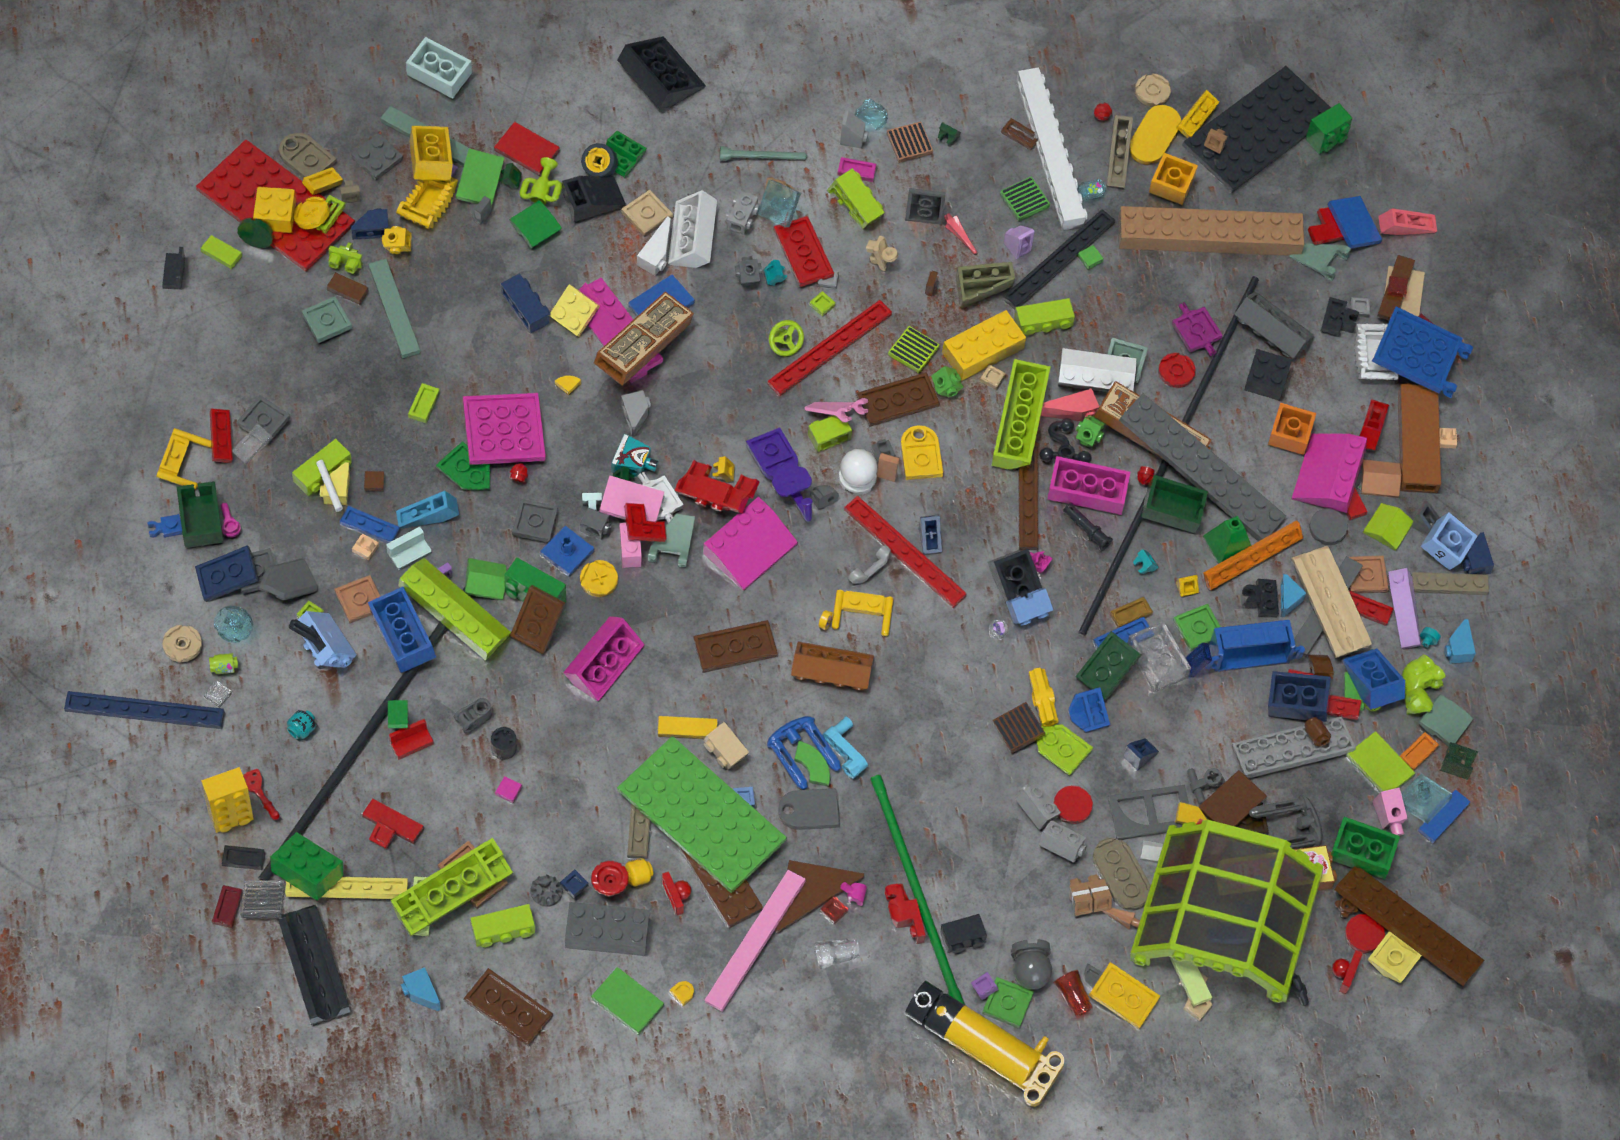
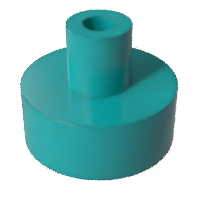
M1425 627L1420 634L1423 640L1422 645L1424 647L1436 645L1441 635L1435 629Z

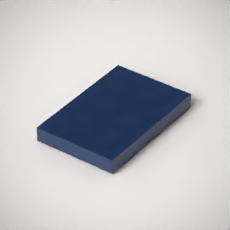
M248 545L195 566L205 602L259 581Z

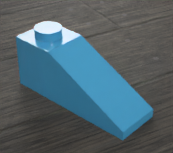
M443 491L396 511L398 526L400 529L444 522L459 515L457 498Z

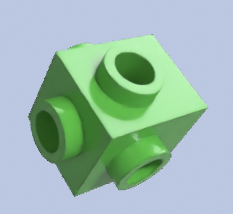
M944 366L931 376L935 384V390L939 395L953 397L963 388L961 377L954 368Z
M1088 415L1084 418L1083 422L1080 421L1078 424L1076 438L1085 446H1093L1097 442L1100 443L1104 436L1102 430L1105 423Z

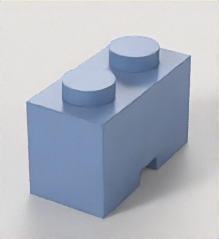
M1040 588L1027 593V598L1019 596L1006 601L1013 623H1020L1021 626L1031 623L1032 618L1037 617L1041 619L1048 616V612L1053 611L1046 588Z

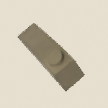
M1115 115L1113 119L1107 176L1108 187L1125 189L1133 117Z

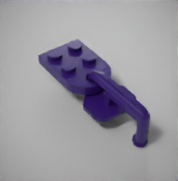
M779 427L747 440V448L763 475L772 480V486L777 494L782 497L791 496L803 518L807 522L811 521L813 500L811 498L803 499L800 492L811 486L812 478L805 468L798 466V457L781 428Z

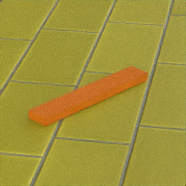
M1298 521L1292 522L1203 572L1207 588L1212 590L1303 539L1300 523Z

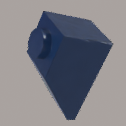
M381 208L368 210L351 226L352 240L382 238L385 229H389L388 210Z
M1484 532L1478 535L1462 561L1463 569L1467 571V574H1491L1494 567Z

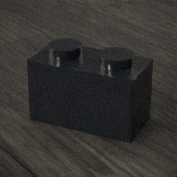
M980 914L941 924L940 933L947 953H959L965 948L971 946L973 948L980 947L986 942L987 933Z

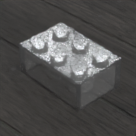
M1164 621L1129 635L1127 644L1142 654L1136 663L1154 693L1189 677L1191 667Z

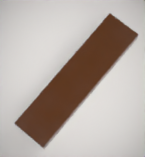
M1401 255L1397 256L1377 317L1390 320L1395 307H1400L1415 260Z

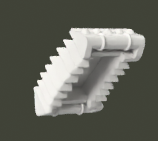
M1356 324L1354 355L1356 357L1354 361H1357L1355 366L1358 367L1357 372L1360 373L1358 379L1398 380L1397 373L1372 362L1387 324Z

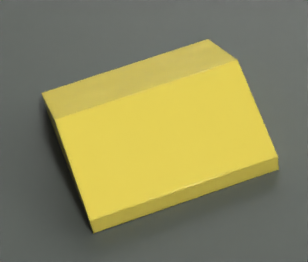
M1389 931L1368 958V961L1383 976L1402 983L1422 955Z

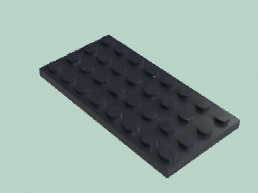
M1284 66L1195 132L1192 137L1183 141L1182 146L1230 192H1234L1307 136L1311 119L1331 107L1293 71ZM1211 129L1215 131L1221 129L1225 131L1224 135L1227 136L1224 148L1220 154L1204 146Z

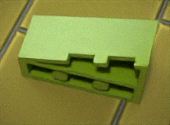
M853 168L835 179L827 189L829 194L833 192L839 198L837 202L840 205L844 204L850 210L848 214L862 229L885 213L881 203L875 200L871 189L864 185L860 174L855 172Z

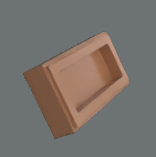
M881 453L877 477L895 482L899 458Z

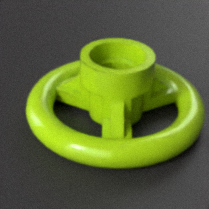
M792 320L778 322L769 334V345L780 356L795 354L804 342V332L801 326ZM789 325L788 329L781 328L783 326ZM794 329L797 330L799 336L796 345L792 342ZM775 342L786 344L790 350L782 351L778 349Z

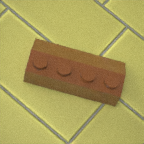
M798 641L794 653L791 676H795V678L805 680L806 678L813 679L817 683L830 682L839 687L845 685L852 686L856 690L868 689L874 655Z

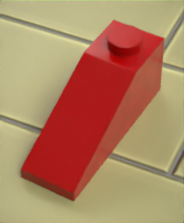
M1371 399L1360 432V437L1367 438L1366 449L1375 450L1389 404Z

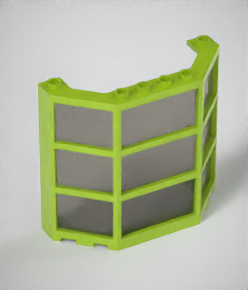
M1203 820L1202 824L1198 825L1195 822L1183 823L1182 827L1178 828L1175 825H1169L1131 949L1130 961L1139 966H1150L1151 958L1170 956L1174 960L1189 961L1199 967H1211L1217 972L1226 971L1236 977H1248L1267 990V998H1270V1000L1277 1003L1287 1002L1292 977L1296 970L1322 878L1323 865L1319 862L1316 864L1312 863L1309 860L1310 856L1300 849L1297 851L1290 847L1291 843L1287 840L1211 820Z

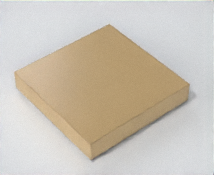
M648 190L621 209L622 214L644 237L657 229L667 216L673 218V213L651 190Z

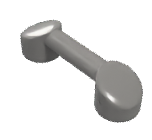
M887 545L881 547L876 553V557L879 559L865 572H862L859 568L855 569L848 579L853 584L867 581L869 577L886 565L891 549Z

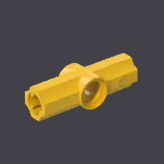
M1035 668L1028 673L1032 687V701L1034 707L1038 710L1041 725L1045 727L1053 726L1058 723L1054 706V692L1052 687H1049L1045 669Z

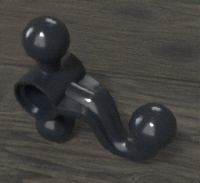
M1064 418L1061 421L1051 423L1048 433L1052 439L1062 445L1059 447L1058 452H1053L1048 447L1041 449L1039 453L1040 459L1044 462H1050L1058 456L1090 463L1092 457L1088 451H1081L1079 454H1075V449L1069 444L1068 438L1055 431L1057 428H1060L1063 432H1071L1074 429V422L1069 418Z

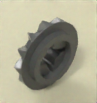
M546 874L545 876H538L532 882L530 893L533 900L538 904L552 905L560 899L562 886L555 876L552 877ZM549 884H550V891H551V892L546 891V892L542 895V892H543L542 886H543V887H547V885L549 886Z

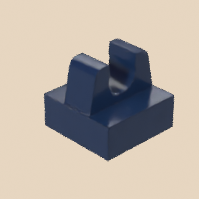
M575 869L560 881V885L573 898L589 886L588 882Z

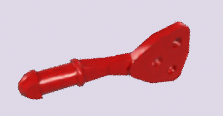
M254 769L243 774L248 791L255 793L260 798L263 808L267 810L273 820H278L280 817L279 812L276 811L272 802L265 797L262 791L263 780L260 770Z

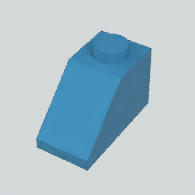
M1464 619L1444 647V653L1449 659V664L1472 662L1476 654L1468 619Z
M425 967L402 976L403 984H400L404 996L408 995L410 1001L436 1011L441 1010L440 1001Z

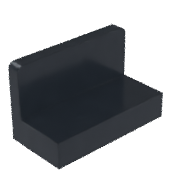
M179 247V254L166 253L162 282L163 289L182 290L185 265L184 247Z

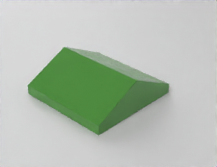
M468 558L465 593L502 601L505 590L504 574L506 573V565Z

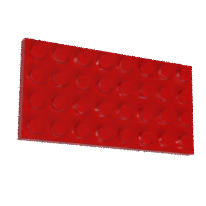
M247 139L196 185L198 192L238 222L246 218L253 220L258 187L294 189L296 196L295 208L301 202L303 204L306 202V199L311 197H320L326 200L319 193L312 195L303 185L302 180ZM342 211L326 234L321 229L319 231L316 228H300L294 220L292 233L273 231L274 239L270 246L306 272L329 250L330 246L338 242L351 229L355 220Z

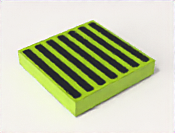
M908 326L889 350L888 355L919 374L939 349L940 344Z

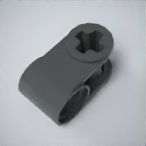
M479 698L454 714V719L460 722L464 733L473 731L477 726L491 718L492 709L490 701L486 698ZM480 708H487L484 712L478 711Z

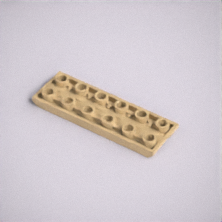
M1325 546L1292 557V562L1335 658L1371 646V639L1329 547Z

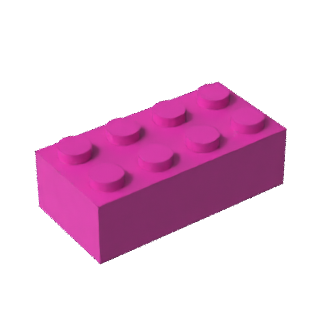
M1056 456L1047 499L1122 515L1131 472Z

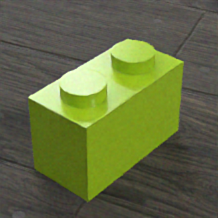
M830 415L827 419L812 422L808 426V436L818 453L851 440L852 429L848 422H842L836 415Z

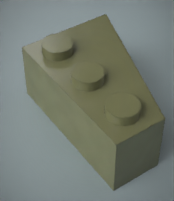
M1002 262L957 267L955 277L960 309L1011 288L1015 280L1013 263Z

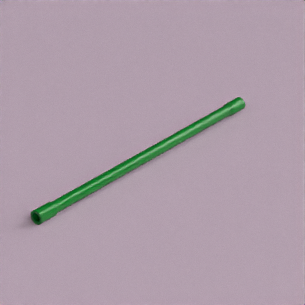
M875 775L870 780L879 799L913 896L917 899L921 918L946 983L948 995L965 1005L890 804L882 776Z

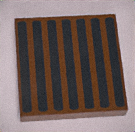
M1027 702L992 720L1011 753L1046 735Z

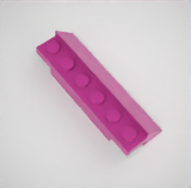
M602 277L590 284L585 282L579 289L580 292L600 305L588 326L603 346L634 320ZM658 353L629 381L633 383L647 375L649 369L663 362V357Z

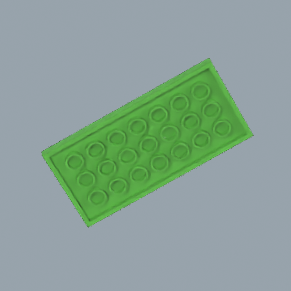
M673 736L617 787V791L731 893L787 839L784 834Z

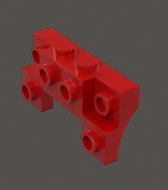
M693 460L687 473L678 480L674 491L680 495L695 499V503L706 507L707 504L712 509L720 512L723 509L742 514L748 499H753L760 481L741 474L737 484L733 487L731 484L709 478L712 466Z

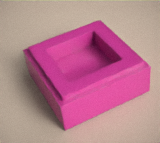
M504 776L495 795L513 803L522 788V784Z

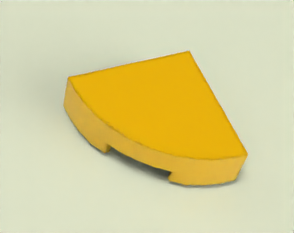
M562 376L555 380V385L568 395L581 384V379L575 376Z

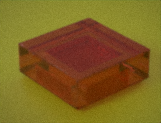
M1389 276L1387 295L1406 297L1408 278Z
M833 896L820 909V912L835 924L848 912V908Z

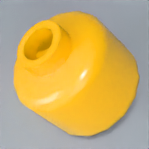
M639 858L628 861L625 864L629 874L628 883L631 886L643 885L651 880L653 868L649 861Z

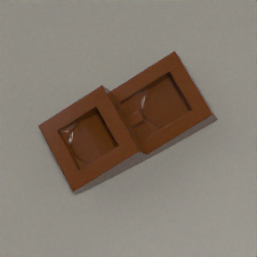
M1308 654L1309 667L1313 675L1327 676L1333 679L1334 671L1329 656Z

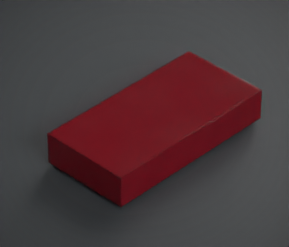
M226 885L222 886L212 924L229 928L233 927L243 893L242 889Z

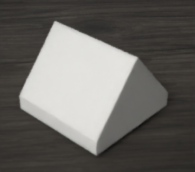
M1143 840L1140 859L1158 862L1163 844Z

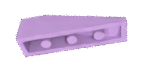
M1407 568L1389 571L1390 589L1401 648L1407 649L1421 646L1413 578Z

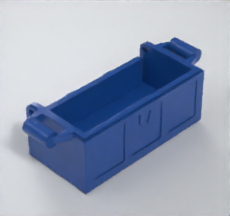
M1290 620L1214 628L1209 644L1211 656L1207 657L1205 668L1207 670L1225 671L1290 663V660L1301 659L1305 648L1303 646L1295 647Z

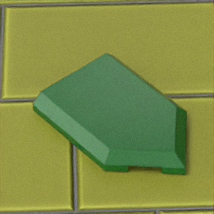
M463 441L436 464L440 471L463 490L490 489V464L469 465L468 447Z

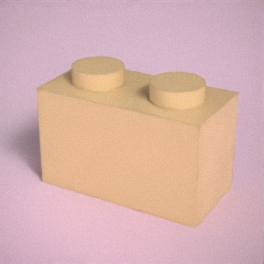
M725 722L703 739L706 749L709 752H713L717 757L718 764L727 770L736 765L749 753Z

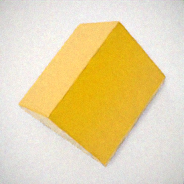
M1197 575L1179 578L1176 581L1181 597L1199 593Z

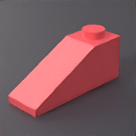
M1392 208L1379 216L1380 231L1383 234L1409 235L1437 232L1436 219L1433 214Z
M1088 389L1044 402L1040 416L1083 421L1088 415L1094 417L1099 404L1093 390Z

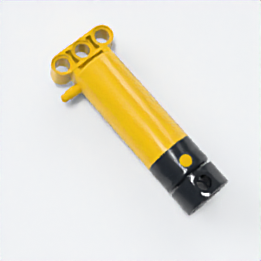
M924 981L908 1004L905 1015L920 1025H924L931 1032L1025 1091L1024 1100L1028 1106L1036 1107L1040 1105L1064 1067V1057L1060 1052L1053 1051L1047 1056L1042 1054L1049 1039L1044 1036L1034 1049L946 993L943 994L944 991L930 982ZM923 1000L929 1001L925 1006L920 1005V1002ZM1054 1057L1059 1058L1061 1061L1057 1067L1051 1066L1049 1063ZM1043 1074L1050 1077L1049 1082L1046 1084H1042L1038 1080ZM1030 1092H1037L1039 1094V1098L1035 1101L1029 1100L1027 1096Z

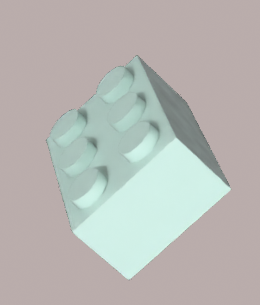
M425 37L407 60L406 72L408 76L453 99L472 74L471 60Z

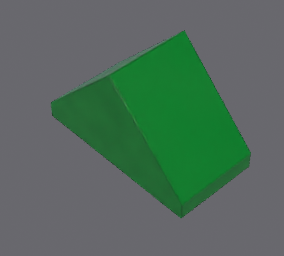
M408 700L388 701V728H408Z

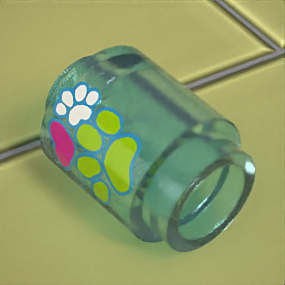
M1100 179L1082 182L1081 185H1078V193H1081L1082 199L1085 200L1102 197L1104 192H1106L1104 181L1101 182Z

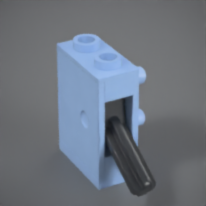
M306 611L298 620L292 619L290 621L289 629L304 638L306 642L303 644V647L306 650L311 649L313 652L312 656L316 658L314 660L316 666L344 668L350 665L352 659L356 656V653L329 613Z

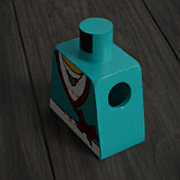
M624 434L611 463V472L614 473L624 466L629 468V472L634 477H638L640 473L642 474L645 471V468L656 471L659 461L650 458L651 448L648 445Z

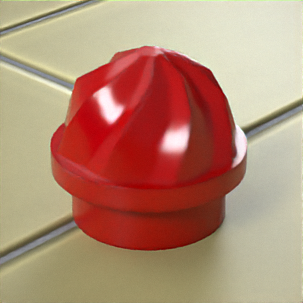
M1106 102L1103 104L1099 103L1094 109V116L1098 120H1108L1112 115V109Z
M523 464L514 465L509 472L511 474L510 479L518 482H525V478H528L527 468Z
M1141 466L1140 470L1137 471L1138 481L1142 485H1148L1155 470L1150 467Z

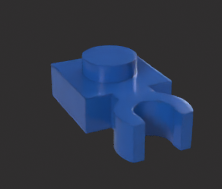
M179 514L160 517V523L156 521L147 523L148 528H156L154 531H149L150 537H157L160 533H163L164 538L182 535Z

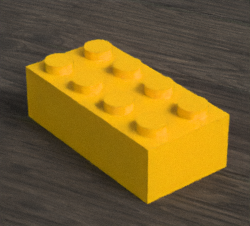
M1005 310L944 341L942 354L952 368L956 369L961 377V381L986 369L989 365L992 366L1025 348L1026 336L1008 311Z
M240 767L201 780L208 814L216 833L227 832L232 827L243 826L254 820L248 787Z

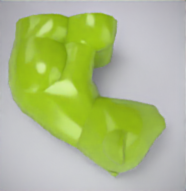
M1423 654L1409 662L1402 671V677L1405 679L1406 715L1430 712L1433 703L1424 689L1430 686L1433 689L1442 687V679L1446 677L1444 671L1435 665L1431 658Z

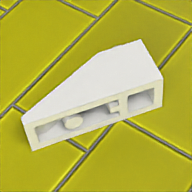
M668 216L637 255V266L655 276L665 268L667 263L666 255L671 220Z

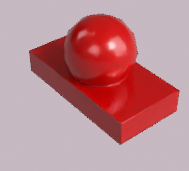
M669 871L662 873L661 882L675 914H683L684 905L682 900L690 896L692 891L690 884L684 880L677 881L674 884Z
M1355 950L1350 963L1346 959L1340 958L1332 964L1333 974L1338 978H1344L1339 992L1344 994L1348 992L1363 955L1362 952Z

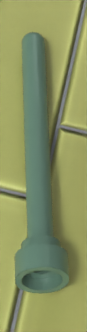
M720 146V161H727L731 158L805 160L807 158V154L804 152L731 150L728 146Z

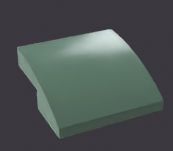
M1440 694L1433 702L1432 710L1426 712L1418 723L1431 736L1436 735L1448 747H1452L1474 718L1456 703Z

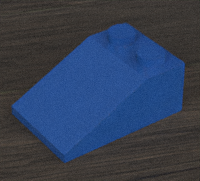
M1377 648L1343 659V664L1361 699L1370 710L1405 699V679Z

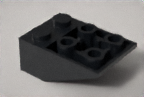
M577 176L562 181V193L574 222L626 206L614 176Z

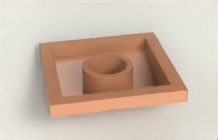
M1363 460L1361 494L1399 498L1401 483L1400 463Z

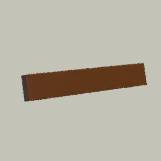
M1034 447L1030 465L1018 467L1019 549L1028 548L1029 550L1037 551L1038 447Z

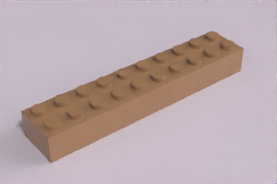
M1121 206L1118 217L1119 249L1289 256L1290 254H1302L1304 247L1303 213Z

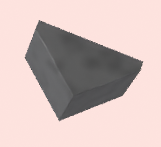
M1428 500L1423 502L1411 526L1425 535L1429 534L1436 521L1440 518Z

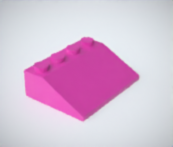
M1311 434L1292 500L1347 513L1366 451L1367 438L1352 434Z
M757 497L745 507L742 514H737L704 543L703 554L744 591L794 548L798 542L772 508L761 498Z

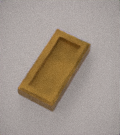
M1145 597L1110 611V615L1118 628L1153 614Z

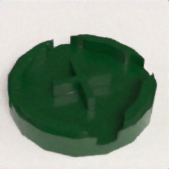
M251 218L243 219L237 228L239 237L250 246L266 248L273 242L272 228L259 219L255 221L251 220Z

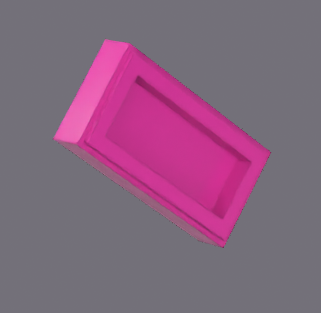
M841 157L837 176H841L853 168L855 172L860 174L862 180L873 182L876 163Z

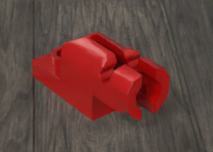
M896 883L886 886L885 895L887 901H889L888 908L893 924L896 928L910 926V934L912 938L915 937L916 944L924 943L926 934L917 899L909 900L903 884Z

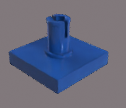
M564 526L540 551V555L570 577L594 552V547L567 526Z

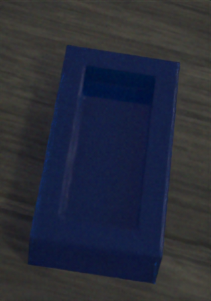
M1201 643L1183 659L1187 677L1196 676L1212 661L1209 643Z

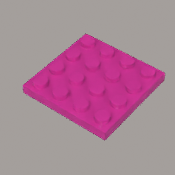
M538 393L463 396L469 465L545 461L546 456Z

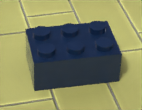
M1272 671L1268 716L1304 720L1317 717L1323 722H1327L1331 677Z

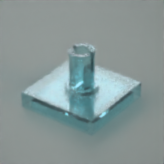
M768 180L757 214L784 227H790L801 193L774 180Z
M1422 773L1401 793L1405 809L1427 824L1452 799V793Z

